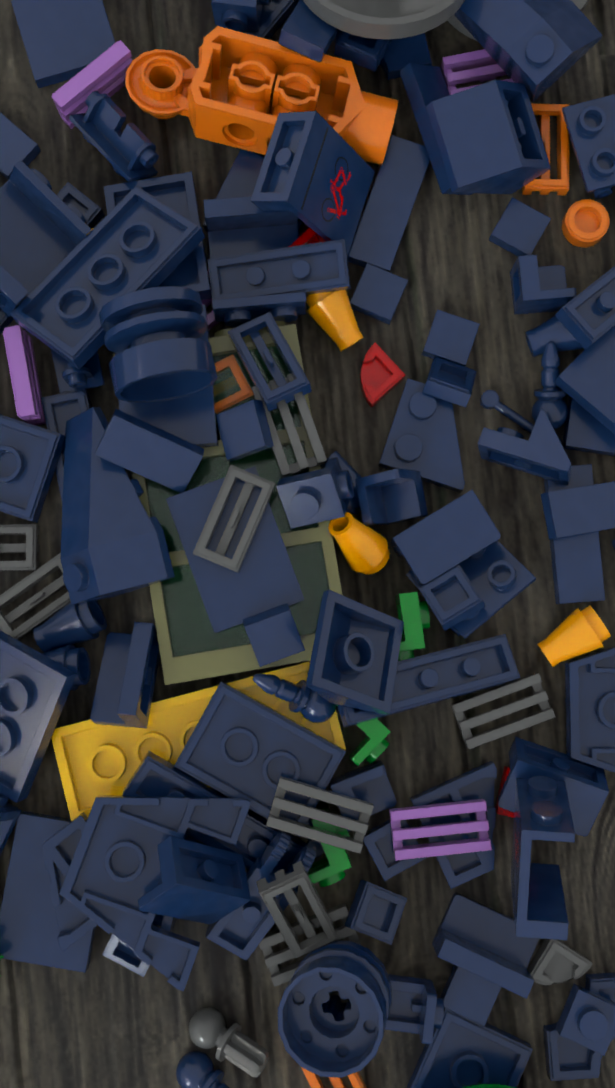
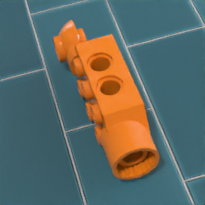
M217 26L203 38V44L199 47L198 68H195L185 56L175 51L154 49L143 52L132 60L126 71L125 85L132 101L151 116L158 119H170L178 114L189 117L196 138L262 155L266 154L279 113L317 111L364 161L382 165L398 106V100L361 91L352 61L325 54L320 63L278 44L277 41Z

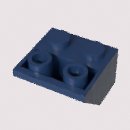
M493 80L434 100L426 106L432 125V133L436 139L445 168V176L452 192L513 194L551 169L525 84Z

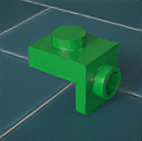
M418 592L402 593L395 596L398 619L404 622L398 661L414 658V649L425 648L423 629L430 628L428 605L426 601H419Z
M379 719L356 724L367 735L349 754L350 759L357 766L364 759L371 764L389 745L385 738L391 731Z
M328 806L321 808V810L331 812ZM311 819L314 827L351 837L349 831L345 828ZM321 842L326 858L313 863L307 873L313 884L318 882L320 887H326L343 879L346 876L344 870L351 868L352 865L347 850Z

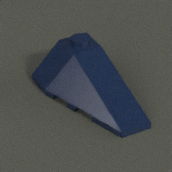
M465 0L454 14L515 83L525 84L532 103L599 42L603 36L570 0Z
M92 407L66 421L60 559L63 568V581L68 589L71 605L116 597L175 577L164 531L157 517H149L139 497L144 491L138 480H130L123 467L95 455L96 448L108 425L101 407Z

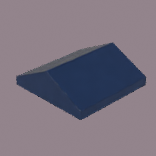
M323 591L306 686L330 703L379 714H390L404 622L334 591Z

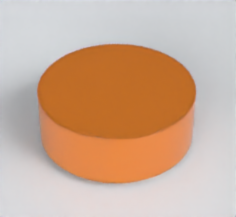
M579 200L570 206L563 217V235L574 246L581 248L594 246L603 238L609 228V214L606 208L595 200Z

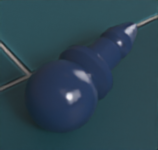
M549 342L541 359V366L543 367L541 371V385L543 388L534 390V396L538 400H536L532 407L531 415L535 423L540 409H544L552 427L556 430L565 423L568 417V407L562 399L566 393L555 384L556 379L560 375V370L558 369L560 366L559 354L555 343Z
M255 674L253 676L254 683L270 695L275 694L276 697L289 702L290 711L295 713L300 711L303 717L310 722H325L333 716L336 710V704L330 703L307 687V681L305 680L294 684L285 679L280 680L279 677L271 674Z
M191 1051L180 1059L176 1068V1077L182 1088H230L224 1082L221 1083L224 1072L221 1069L214 1070L213 1062L207 1054L201 1051Z

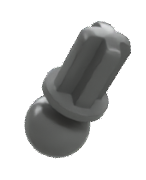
M210 1007L202 1008L192 1016L189 1022V1036L196 1046L203 1049L218 1047L215 1055L218 1061L222 1062L227 1059L252 1077H259L266 1068L269 1061L268 1050L241 1032V1025L234 1023L227 1029L223 1015L218 1010Z

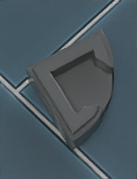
M545 939L527 970L535 980L534 982L541 985H551L582 977L593 963L561 940Z

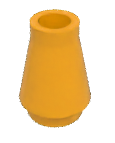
M346 290L310 294L306 297V303L309 306L306 312L337 344L340 351L349 348L364 338L359 330Z
M346 512L345 517L330 521L328 530L335 538L348 565L353 571L370 575L380 571L386 565L390 552L388 542L384 536L355 519L349 512Z
M589 605L581 611L576 608L551 634L537 645L551 666L554 667L563 661L604 647L602 642L610 638L611 635L598 614Z

